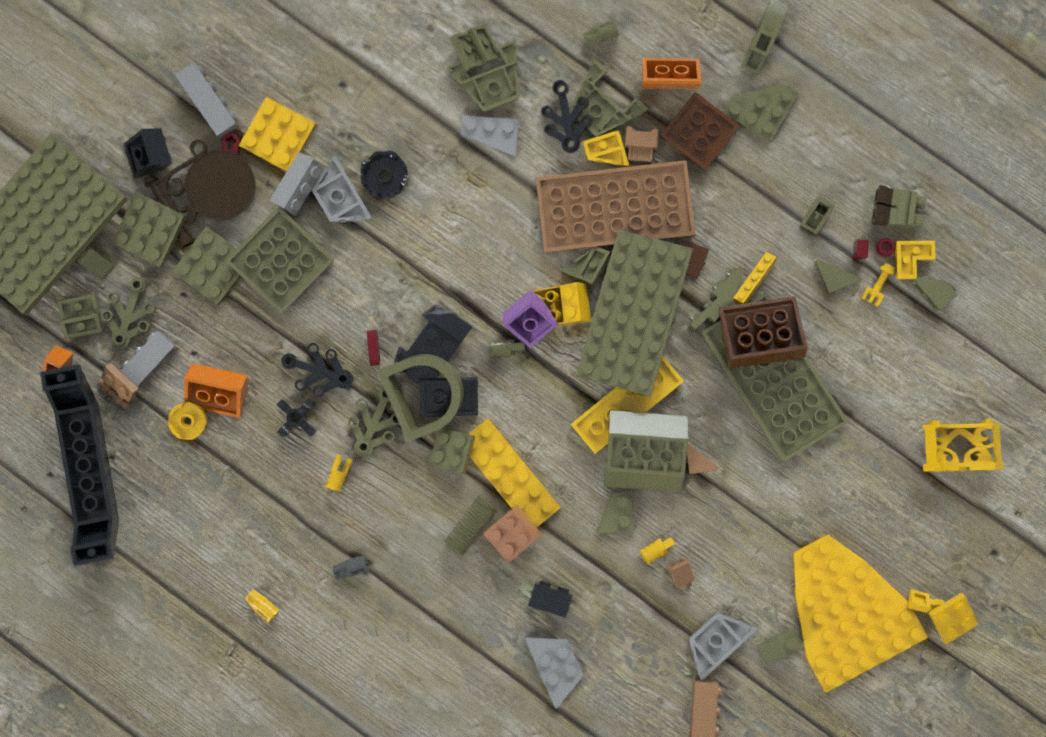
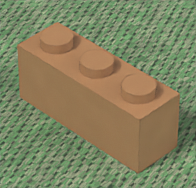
M693 679L689 737L719 736V726H716V718H720V706H717L718 699H721L722 688L719 687L717 681Z

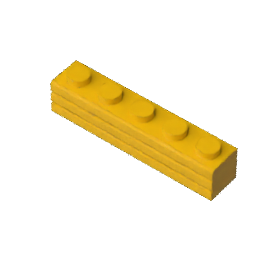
M768 252L763 255L733 297L734 303L737 305L745 304L750 300L776 264V256Z

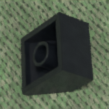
M161 128L141 129L123 143L134 179L163 171L172 164L171 155L168 152L166 139Z

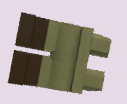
M879 185L875 193V207L873 208L871 225L910 229L912 226H922L924 224V215L915 214V209H924L927 198L917 195L918 192L898 190Z

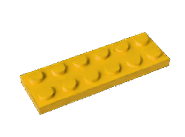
M662 356L651 397L614 388L570 425L592 452L596 454L608 444L610 410L646 413L683 383L684 380L666 358Z
M488 418L469 433V435L475 436L470 458L511 508L518 505L536 527L561 508Z

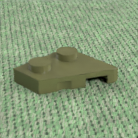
M630 491L611 493L597 530L598 534L635 530Z

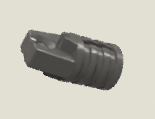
M365 554L333 566V573L336 579L352 577L370 571Z

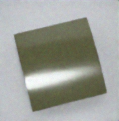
M486 24L471 27L466 32L453 34L450 37L466 71L487 65L502 57Z
M96 293L57 301L62 319L60 324L64 339L103 332Z

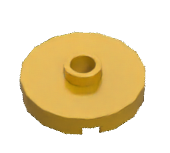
M182 402L176 405L168 416L169 429L179 439L193 440L199 437L207 426L205 411L193 402ZM186 417L191 419L190 424L185 421Z

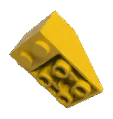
M575 282L533 290L544 301L557 321L558 326L591 322L587 284Z

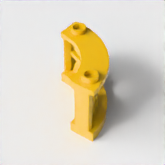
M994 419L982 420V423L940 424V420L928 421L927 425H921L922 429H925L926 464H923V472L967 471V467H969V471L1004 470V462H1002L1001 423H994ZM945 429H953L948 434L945 431ZM965 429H975V430L973 431V434H972V433H970L969 431H967V430H965ZM986 429L992 430L993 443L984 445L982 442L986 441L989 436L983 437L981 432ZM936 431L940 433L939 438L936 437ZM957 435L963 436L975 447L969 449L964 454L962 463H959V458L953 450L946 448ZM993 447L994 462L987 448ZM978 451V454H974L977 459L975 461L971 460L970 455ZM944 452L951 455L950 461L946 460L947 454H944Z

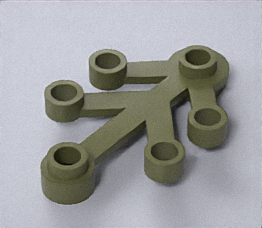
M134 278L130 282L132 291L126 310L120 302V295L118 293L110 292L107 295V300L113 304L122 321L120 329L114 320V313L112 311L104 310L101 318L108 323L113 333L111 343L117 349H125L129 346L131 338L142 332L146 333L151 328L150 323L143 320L138 323L136 328L128 331L131 323L156 312V306L151 302H147L142 309L134 313L139 294L147 289L146 281L141 278ZM136 282H140L139 288H135ZM112 295H116L115 301H111ZM152 305V311L148 312L147 307ZM106 313H110L109 319L105 318ZM146 323L147 328L142 330L141 325ZM119 336L123 337V341L121 343H118L117 341Z
M384 387L379 392L381 399L372 419L365 399L360 398L355 403L367 427L365 436H363L359 427V418L351 416L348 419V425L352 427L357 439L354 450L361 457L369 456L373 452L374 447L386 442L391 443L395 440V435L391 431H387L382 437L372 440L375 432L392 425H400L399 422L395 423L393 421L396 414H393L389 419L379 422L387 403L390 402L389 398L383 396L385 392ZM360 401L365 402V406L363 408H360L358 406V403ZM353 418L357 420V424L354 426L350 423ZM388 433H391L393 436L390 441L386 440ZM365 443L367 449L362 451L360 446Z

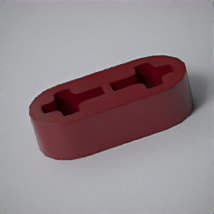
M226 133L222 139L221 150L231 151L239 155L240 138L235 133ZM231 137H233L236 143H232L230 149V144L227 142V140H231Z
M367 330L370 366H380L377 330Z

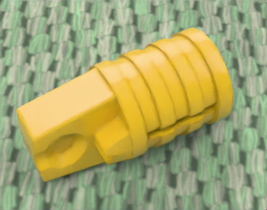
M672 537L664 541L659 538L643 549L641 548L639 552L646 564L649 565L661 556L663 557L668 554L667 549L675 543Z
M252 590L245 598L253 610L266 620L267 623H270L280 612L266 597H263L255 590Z

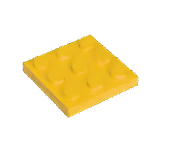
M265 97L239 147L287 172L298 152H302L317 124Z

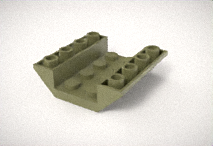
M610 410L604 487L681 492L685 475L688 442L687 416Z

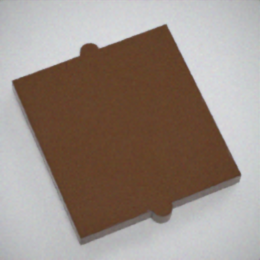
M677 238L675 244L693 249L686 275L697 279L702 266L705 265L704 261L709 249L682 238Z

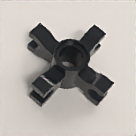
M308 398L299 409H293L282 399L276 404L287 414V422L277 431L282 437L285 438L294 427H301L311 437L317 432L306 421V414L316 405L312 399ZM295 413H300L301 420L298 423H294L292 420Z

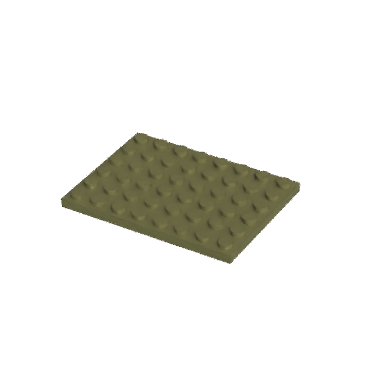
M52 133L0 190V294L25 316L30 313L128 200V198Z

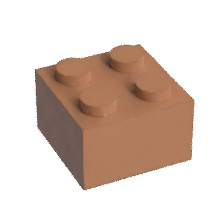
M518 505L513 507L483 533L507 563L512 561L542 535Z

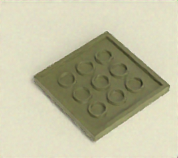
M278 207L225 261L282 315L335 259L285 211Z

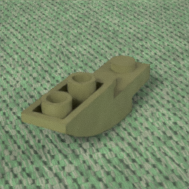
M778 0L769 1L740 68L755 75L759 74L774 44L789 5Z
M741 266L738 269L733 267L726 274L728 278L723 283L719 280L712 287L714 291L710 295L715 301L710 299L703 306L705 310L701 314L697 312L689 319L691 323L688 326L693 331L706 319L713 324L720 317L719 307L729 306L742 277L743 268Z

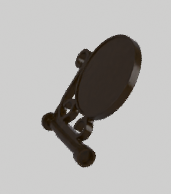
M198 139L190 144V152L194 155L193 158L174 168L161 179L155 177L154 174L144 179V185L152 189L159 203L177 212L179 210L170 195L179 196L184 191L186 192L188 201L193 208L184 207L180 212H192V218L184 222L188 225L196 221L198 213L213 220H229L237 217L249 207L256 190L253 170L241 156L227 150L208 152L207 144ZM197 144H202L203 151L197 155L194 147ZM192 164L187 172L185 183L179 178L171 179L174 174ZM170 179L173 183L180 182L181 188L179 191H168ZM184 224L178 235V243L182 249L191 246L195 242L192 235L186 232L187 229Z

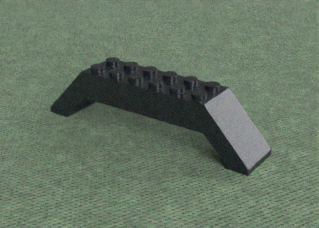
M79 364L40 372L42 389L55 414L73 517L74 532L72 546L70 547L73 566L113 559L119 515L99 404Z

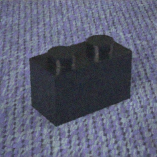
M541 580L539 583H535L528 606L566 618L572 598L569 589L558 586V589L550 587V583Z

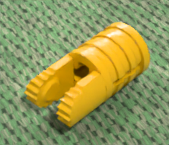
M336 454L325 487L341 492L352 459L347 458L342 472L337 470L342 457Z

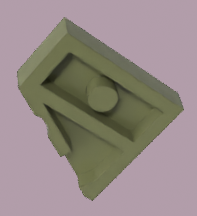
M591 247L584 255L576 258L575 263L567 269L564 267L561 273L594 287L607 265L611 253L599 247Z

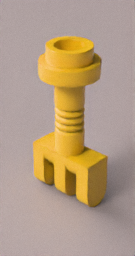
M884 263L879 268L882 273L873 289L867 286L861 296L862 299H865L869 293L870 297L867 301L869 303H872L876 297L877 300L874 304L876 307L880 305L885 296L880 293L882 286L888 276H893L895 273V268L887 263Z

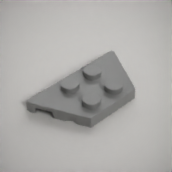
M333 156L326 170L324 169L320 179L311 189L331 223L371 220L370 213L336 156Z
M716 612L688 638L699 678L701 680L705 679L757 629Z
M526 637L525 640L554 707L557 708L583 677L581 668L568 639Z

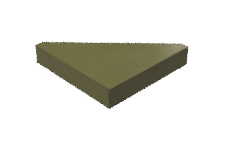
M815 261L828 294L862 281L861 277L823 261Z

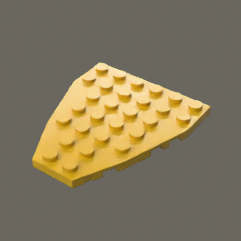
M826 534L793 552L794 596L802 630L801 635L804 641L805 657L825 693L928 638L914 610L909 609L908 601L865 560L830 535Z

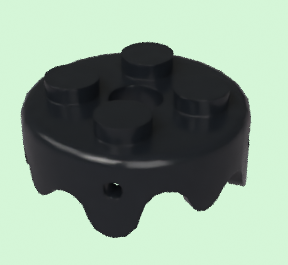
M390 150L377 151L362 162L360 168L361 182L370 195L379 199H391L404 191L408 182V170L405 162L398 154ZM383 171L390 173V178L386 181L380 179V174Z

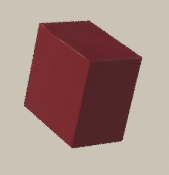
M857 239L854 242L853 259L865 260L868 258L869 240Z

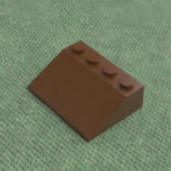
M795 296L719 307L724 349L729 369L805 358L808 346Z

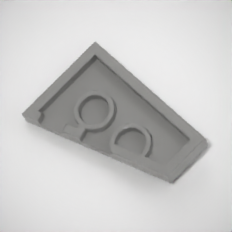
M462 115L461 136L516 158L519 120Z

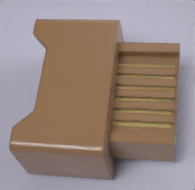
M626 127L624 149H629L628 162H652V153L657 150L659 129L644 132L635 131L632 127Z

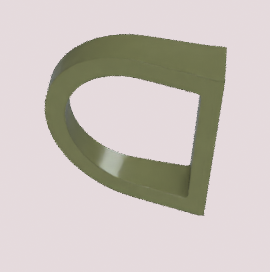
M431 354L414 355L377 371L407 442L443 428L460 411L464 397L461 378L449 362ZM425 365L437 369L447 378L452 391L450 407L443 417L417 427L395 377V373L413 366Z

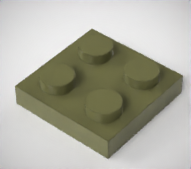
M444 428L439 429L429 465L466 474L475 436Z

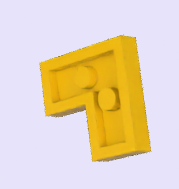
M935 241L895 242L896 280L917 279L916 261L936 260Z

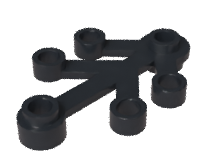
M557 80L554 82L552 90L559 96L562 117L549 106L542 107L541 114L545 118H550L563 126L565 135L557 131L556 127L552 124H547L544 132L548 136H553L561 141L565 152L575 153L580 148V136L586 128L592 125L593 121L588 115H583L574 133L572 125L581 111L588 108L589 100L585 97H579L576 106L570 114L566 95L569 91V86L563 80ZM561 86L565 88L563 92H559ZM582 100L586 101L584 106L580 105ZM546 109L550 110L548 115H545ZM584 119H589L588 124L583 123ZM553 127V131L548 133V129ZM571 141H574L573 147H569Z
M310 343L307 351L312 354L317 366L300 361L295 355L290 353L282 357V365L285 368L294 369L296 367L314 373V375L304 380L298 379L295 382V388L299 391H304L307 386L325 377L332 379V381L323 386L316 385L313 388V394L317 397H322L325 392L335 387L346 389L353 383L352 374L348 370H343L337 358L338 354L334 349H328L325 357L332 362L335 372L328 370L319 352V346L316 343ZM313 345L317 347L315 352L310 351ZM331 351L335 353L333 358L328 357ZM292 358V363L286 364V359ZM345 375L347 380L342 383L340 377ZM299 382L304 383V387L301 389L298 388ZM317 388L322 389V393L320 395L316 394Z

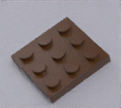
M694 92L661 134L660 138L702 170L706 171L739 129L740 125L697 92Z

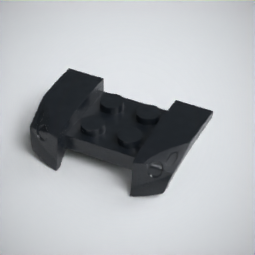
M434 305L422 314L423 317L429 320L427 325L408 351L399 346L394 363L419 354H431L448 361L472 329V326L449 310L439 305ZM425 365L413 366L402 370L419 384V378H437L440 373L437 369Z

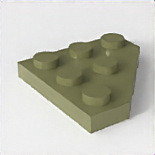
M779 84L733 96L730 98L723 113L743 128L771 142L799 92L785 84Z

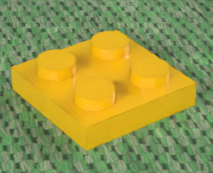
M962 592L929 612L941 640L946 645L979 625L966 596Z

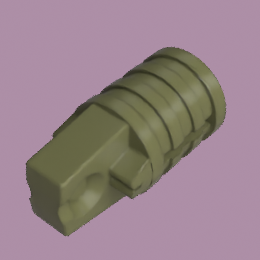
M615 20L597 25L593 29L584 32L587 44L599 43L619 36Z
M514 339L490 341L492 358L496 356H515V352L525 351V343H515Z

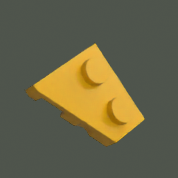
M619 130L582 141L588 161L623 167L629 166Z

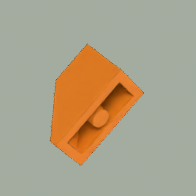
M56 345L44 358L43 371L72 366L73 352Z

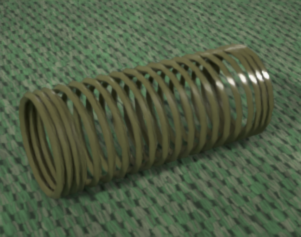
M480 495L475 499L477 503L473 502L478 508L471 505L476 511L469 508L473 512L471 513L467 510L471 516L467 513L465 515L468 518L463 516L469 523L460 519L467 526L458 521L464 528L456 524L462 531L456 527L454 529L459 533L452 530L461 539L450 533L458 541L450 535L444 540L450 548L461 556H464L467 552L466 549H469L468 546L470 547V544H473L474 538H477L485 524H488L486 521L489 522V519H492L491 516H494L495 512L498 511L496 507Z

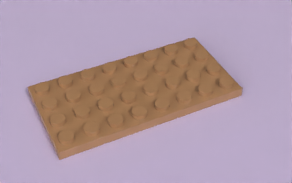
M686 160L536 177L544 253L613 246L619 229L658 240L696 235Z

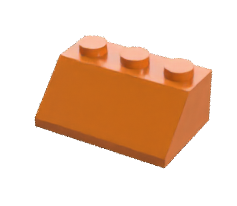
M642 58V88L699 89L701 86L700 60Z
M192 363L184 377V402L196 403L204 411L240 418L247 393L248 375Z

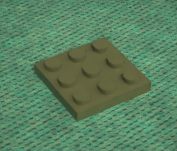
M135 192L112 243L163 268L187 216L139 192Z
M206 226L172 272L219 306L241 277L225 261L237 248Z

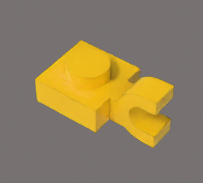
M910 589L908 593L909 609L928 613L929 610L932 611L944 603V600L931 599L929 594Z

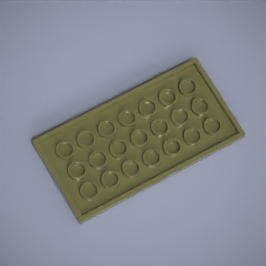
M618 230L576 377L651 397L693 252L692 248Z
M765 292L764 294L760 295L751 302L765 301L771 299ZM721 321L701 332V335L782 463L849 423L807 356L805 358L729 369L725 355Z

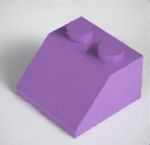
M532 290L528 291L503 312V325L529 348L558 326L557 321L544 301Z

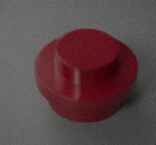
M882 238L876 243L875 249L879 256L889 257L895 251V244L888 238Z

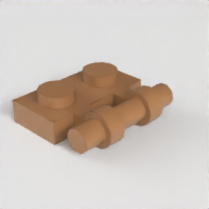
M110 363L104 368L101 376L102 379L97 384L102 388V392L106 395L109 394L118 406L121 405L126 410L130 407L131 404L129 402L135 398L139 388Z

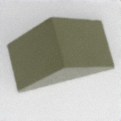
M819 195L813 201L800 225L817 234L836 204Z

